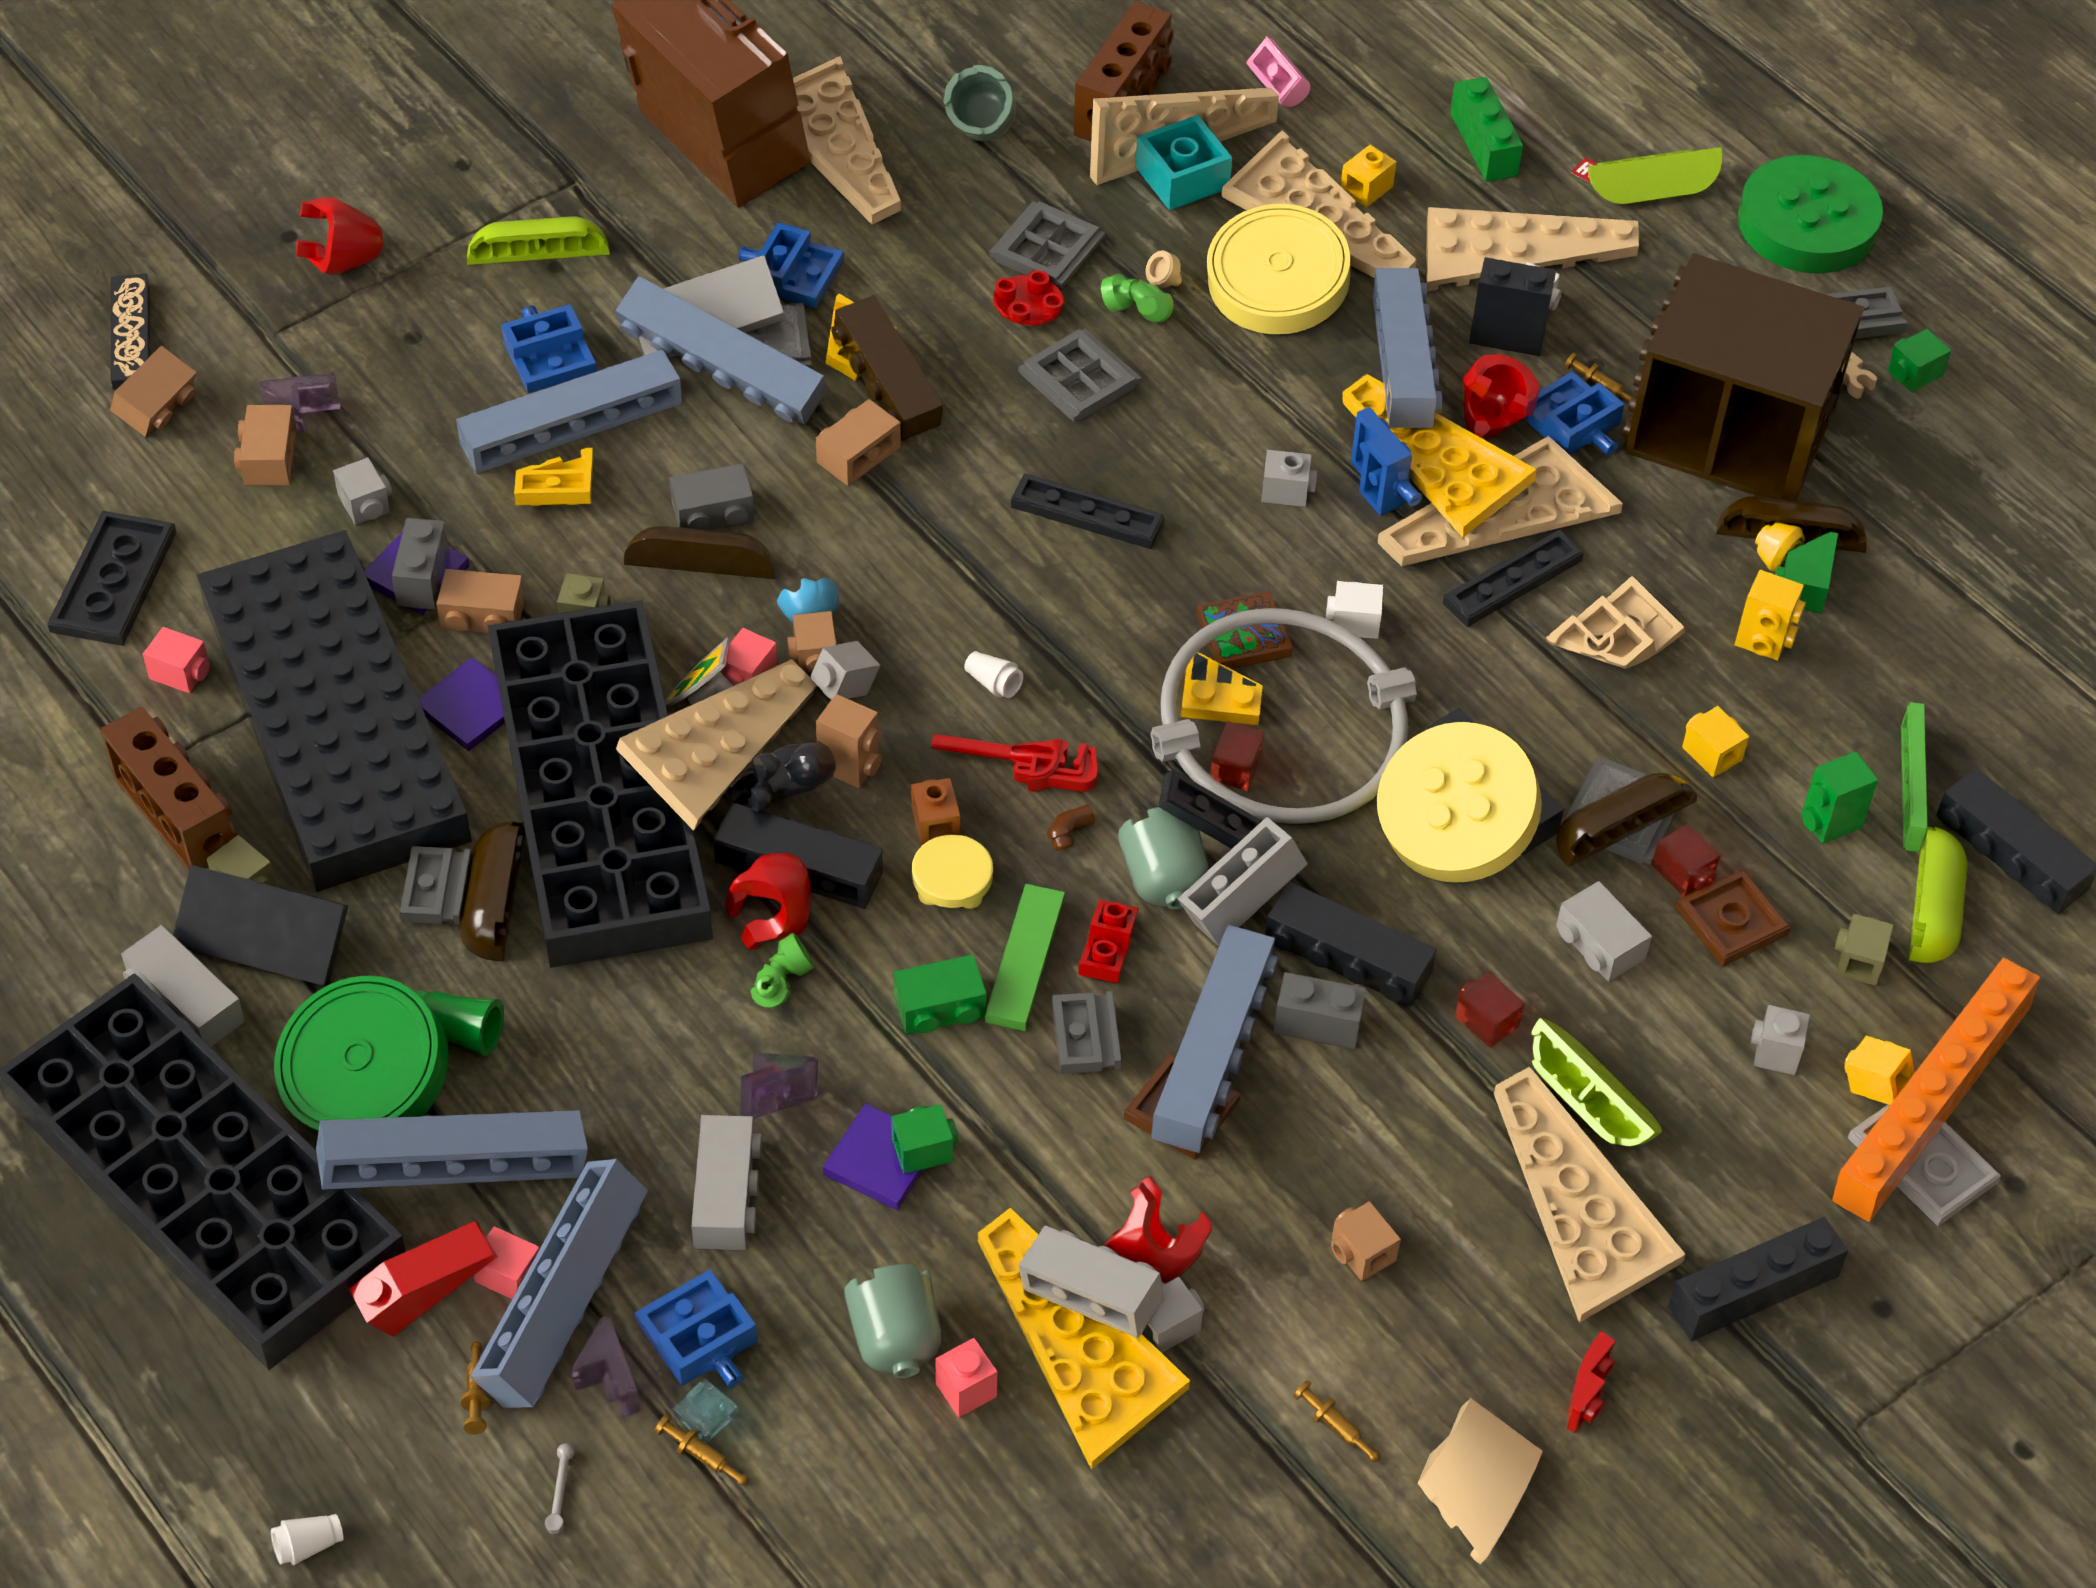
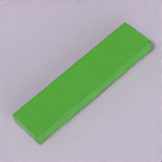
M1910 702L1901 725L1903 847L1906 851L1919 852L1927 830L1924 704Z
M1025 884L986 1010L985 1023L1026 1031L1064 904L1065 892Z

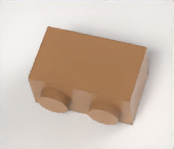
M160 346L114 392L110 411L146 437L155 427L160 430L167 424L173 414L172 410L178 404L184 406L193 397L196 391L193 384L197 372L163 346Z
M870 399L857 408L851 409L845 417L831 427L822 430L819 436L816 437L817 463L847 486L901 447L900 421Z
M247 405L245 420H239L238 437L241 448H235L234 451L235 469L241 470L244 485H290L297 434L292 405Z
M445 569L437 600L441 629L488 633L487 625L521 620L525 603L522 575Z
M835 694L816 720L817 741L827 745L834 755L836 769L833 777L860 788L868 776L872 777L875 775L881 763V755L878 749L881 731L878 730V712Z

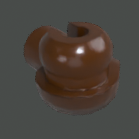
M1087 804L1056 816L1047 831V837L1051 839L1054 850L1059 851L1071 847L1074 840L1070 832L1095 823L1094 813L1090 805Z

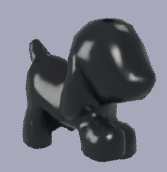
M809 741L803 744L784 746L772 753L755 756L753 760L755 767L747 769L733 787L727 789L731 802L746 807L750 806L754 811L758 812L767 809L771 802L809 792L833 777L835 772V758L831 749L820 741Z

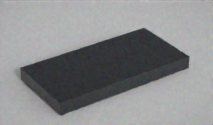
M102 511L47 623L49 632L123 646L177 533L175 523Z
M190 865L173 936L186 949L328 986L349 905L209 868Z

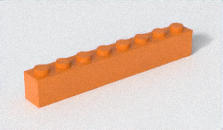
M2004 957L1842 1167L1839 1172L1832 1202L1867 1222H1871L1940 1130L1943 1123L1946 1122L2030 1010L2040 976Z

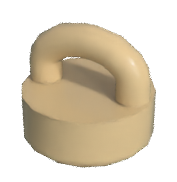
M1164 250L1154 253L1146 265L1147 280L1161 288H1167L1171 285L1179 286L1182 278L1180 275L1181 264L1178 257Z

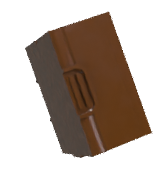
M618 0L611 5L615 20L618 23L617 28L621 39L622 54L627 70L630 73L628 75L629 80L633 83L634 90L637 93L636 98L640 112L737 208L792 173H797L805 165L812 164L801 113L797 110L799 104L788 53L756 23L754 17L748 18L730 0Z

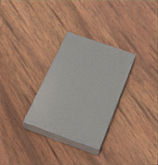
M1886 1105L1850 1131L1848 1139L1857 1148L1890 1105ZM1944 1122L1897 1187L1939 1226L1999 1182L2001 1175Z

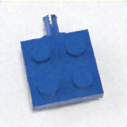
M777 222L760 251L742 246L738 255L739 261H748L764 255L778 297L795 303H803V305L813 308L818 307L844 262V251L811 242L810 231Z
M570 304L541 313L537 312L535 306L530 305V311L528 307L522 310L524 318L501 324L504 346L527 393L597 372L596 362L583 337V328Z
M1572 371L1541 389L1533 415L1523 419L1545 438L1549 436L1569 455L1587 444L1594 443L1609 456L1616 451L1618 443L1605 433L1620 424L1624 403L1601 383L1590 387Z
M1370 407L1358 411L1350 463L1361 474L1360 494L1380 516L1405 505V500L1409 506L1417 505L1421 501L1422 495L1410 483L1409 472L1412 454L1409 447L1392 433L1387 422L1383 418H1379Z
M710 1269L635 1312L637 1324L681 1386L713 1370L718 1371L730 1389L735 1387V1382L739 1385L744 1380L743 1374L737 1369L732 1359L736 1354L758 1342L756 1324L733 1292L728 1294Z

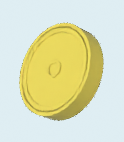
M1269 204L1249 209L1236 215L1224 224L1210 244L1207 255L1209 291L1218 309L1228 319L1246 329L1265 334H1289L1309 329L1329 318L1340 307L1347 295L1350 285V251L1348 243L1340 229L1330 219L1312 209L1291 204Z
M1455 722L1443 724L1425 730L1410 739L1395 753L1387 764L1377 793L1379 820L1395 853L1414 871L1428 878L1443 882L1475 881L1491 876L1506 868L1523 853L1531 842L1541 815L1542 800L1539 783L1524 751L1504 733L1477 723Z

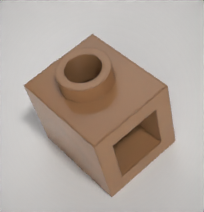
M831 611L793 615L794 637H787L789 660H797V665L806 674H812L823 647L836 645Z
M1369 1201L1357 1209L1350 1207L1344 1210L1336 1218L1331 1248L1336 1258L1342 1264L1347 1263L1358 1278L1364 1281L1397 1261L1401 1239Z

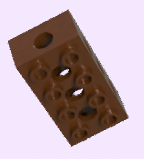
M1136 1L1133 2L1075 84L1074 136L1088 141L1092 140L1093 99L1144 96L1154 93L1159 78L1162 74L1166 75L1172 64V55H1169V47L1174 37V29H1171V13Z
M143 706L100 728L113 777L188 871L190 865L209 868L207 858L238 835L233 824L228 819L232 811L225 797L221 793L215 795L210 790V782L200 767L192 768L189 764L188 754L179 742L173 744L169 739V733L159 717L152 719Z

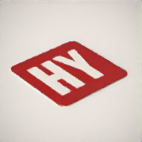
M1584 158L1571 173L1591 183L1588 166L1598 164L1588 158Z

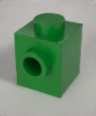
M1925 329L1908 339H1901L1894 345L1887 371L1912 393L1944 376L1952 350L1931 331Z
M941 1104L930 1107L918 1106L906 1113L891 1116L892 1141L903 1174L953 1162V1144L959 1143L958 1132L953 1118L946 1120Z

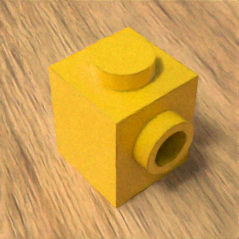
M1369 145L1343 165L1341 187L1355 201L1367 208L1393 188L1397 161Z
M1716 706L1705 714H1696L1689 720L1686 725V734L1682 748L1714 778L1743 760L1749 735L1741 729L1734 718L1729 717L1719 706Z
M1865 1036L1858 1047L1850 1051L1845 1061V1072L1848 1076L1850 1091L1891 1105L1915 1073L1910 1049L1869 1036Z

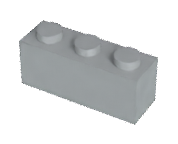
M1266 817L1178 898V901L1193 923L1219 946L1228 924L1240 927L1308 863L1292 837Z
M162 925L121 953L126 971L123 972L124 979L135 973L210 1047L245 1022L239 998Z
M701 1115L691 1226L694 1249L746 1250L747 1233L755 1234L756 1207H749L750 1196H758L759 1170H752L753 1159H761L762 1134L754 1133L753 1116Z
M1046 1225L1018 1265L1025 1291L1136 1338H1139L1164 1299L1160 1273L1149 1264L1144 1262L1135 1263L1118 1256L1116 1252L1108 1247L1094 1246L1080 1240L1072 1232L1066 1230L1058 1231Z

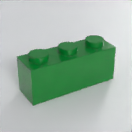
M1487 76L1454 82L1450 114L1485 182L1518 176L1523 144Z

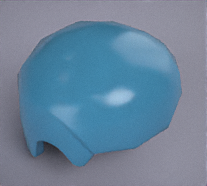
M804 578L801 580V588L797 592L783 589L777 599V604L786 618L793 624V615L831 611L833 615L838 608L840 598L837 586L832 579L821 578L817 581H812Z

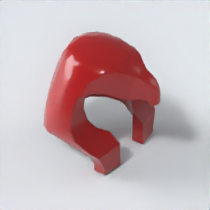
M332 197L302 201L300 217L328 218L329 230L326 250L321 243L296 240L297 257L308 259L325 274L337 275L370 263L380 256L384 245L383 231L374 218Z
M1502 354L1484 355L1472 365L1463 378L1464 417L1468 431L1487 440L1503 433L1521 419L1533 415L1540 387L1538 380L1527 366L1517 359Z
M790 853L762 855L746 872L740 874L733 881L725 902L729 917H737L739 915L743 902L749 895L772 898L782 904L780 912L774 918L769 920L755 919L745 926L740 939L748 950H757L758 946L763 942L782 939L792 933L800 935L806 930L811 907V886L806 865L798 856Z
M1148 1176L1130 1191V1194L1134 1197V1205L1126 1224L1121 1229L1115 1231L1103 1246L1112 1249L1118 1256L1135 1263L1144 1262L1149 1264L1160 1273L1161 1282L1166 1284L1183 1275L1201 1256L1205 1243L1212 1232V1223L1205 1212H1201L1195 1222L1180 1224L1178 1226L1179 1233L1177 1239L1173 1238L1165 1229L1161 1220L1160 1206L1163 1190L1152 1176Z

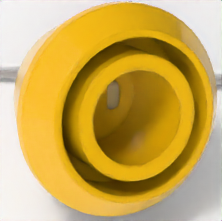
M1778 522L1772 526L1766 525L1759 532L1755 543L1758 545L1757 553L1767 568L1775 572L1777 566L1784 567L1789 551L1804 544L1805 537L1802 529L1797 526Z

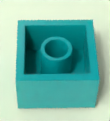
M1195 115L1137 136L1135 167L1168 210H1172L1221 192L1222 187L1231 179L1232 156L1199 115Z

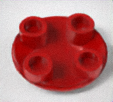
M1034 270L1029 275L999 279L995 285L993 303L996 310L1004 318L1017 324L1035 326L1049 323L1061 314L1064 308V296L1060 289L1049 281V275L1046 272Z

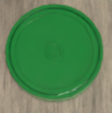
M1793 155L1769 161L1750 175L1742 193L1738 211V224L1747 243L1768 261L1799 272L1831 273L1854 266L1871 252L1881 225L1883 206L1875 187L1855 169L1825 157Z
M381 976L346 978L317 991L302 1003L291 1016L282 1031L276 1048L274 1060L275 1082L280 1097L287 1109L316 1136H318L320 1121L423 1117L435 1102L445 1081L449 1060L447 1038L434 1012L408 986Z

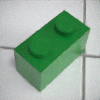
M1856 751L1815 767L1801 816L1806 828L1814 832L1822 844L1863 828L1878 779Z
M974 954L893 971L894 998L906 1035L917 1032L929 1033L940 1027L958 1023L970 1024L977 1019L985 1018L987 994Z

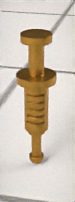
M1572 353L1567 359L1564 369H1575L1585 376L1583 381L1588 385L1589 383L1593 385L1601 383L1617 398L1621 397L1630 403L1632 396L1624 392L1622 385L1598 371L1599 365L1595 363L1591 368H1588L1576 360L1578 355Z
M474 1341L470 1346L472 1362L467 1365L466 1392L462 1394L460 1403L462 1408L469 1411V1418L464 1421V1431L468 1434L477 1435L486 1430V1421L481 1418V1411L489 1407L490 1396L470 1377L480 1359V1350L482 1349L481 1343Z
M1309 1380L1303 1382L1295 1391L1293 1397L1296 1400L1302 1397L1317 1411L1313 1420L1316 1423L1322 1420L1348 1445H1357L1369 1457L1370 1461H1378L1379 1453L1373 1451L1360 1439V1431L1334 1408L1336 1401L1330 1398L1324 1403L1309 1389L1312 1383Z
M668 1413L661 1418L654 1432L658 1435L665 1432L678 1441L680 1444L677 1448V1453L684 1455L687 1452L713 1471H724L737 1480L739 1485L747 1483L748 1478L744 1473L740 1474L727 1465L728 1461L724 1455L697 1437L699 1433L697 1429L692 1428L686 1434L671 1423L672 1416Z

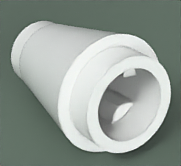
M978 651L972 652L965 662V671L970 673L998 698L1014 696L1022 685L1023 672L1018 669V665L1015 662Z
M333 1514L330 1516L282 1520L281 1526L271 1528V1538L279 1563L291 1562L294 1566L335 1543L343 1541V1532L338 1516Z

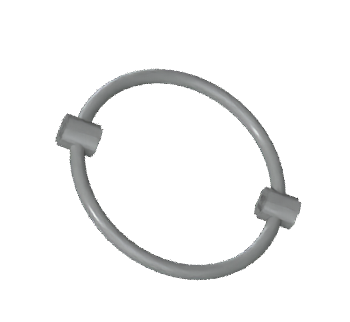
M1265 608L1241 611L1218 619L1199 630L1180 648L1172 660L1165 675L1161 693V718L1163 725L1152 727L1150 734L1152 748L1156 758L1160 759L1161 762L1177 759L1183 770L1194 782L1258 819L1264 820L1268 817L1273 822L1288 824L1317 823L1335 819L1359 809L1377 796L1379 783L1387 764L1407 742L1408 716L1405 704L1414 702L1416 699V681L1411 670L1408 671L1405 667L1390 670L1372 647L1360 637L1333 621L1314 614L1291 609ZM1270 623L1304 627L1340 642L1359 656L1375 674L1370 675L1367 681L1369 698L1373 707H1377L1379 710L1389 707L1391 709L1393 724L1392 740L1382 766L1367 784L1353 794L1333 803L1309 808L1271 806L1253 801L1226 788L1207 773L1193 756L1199 754L1201 747L1199 732L1195 723L1191 722L1190 719L1178 721L1176 714L1177 690L1181 677L1187 665L1199 650L1215 638L1229 631L1250 625Z

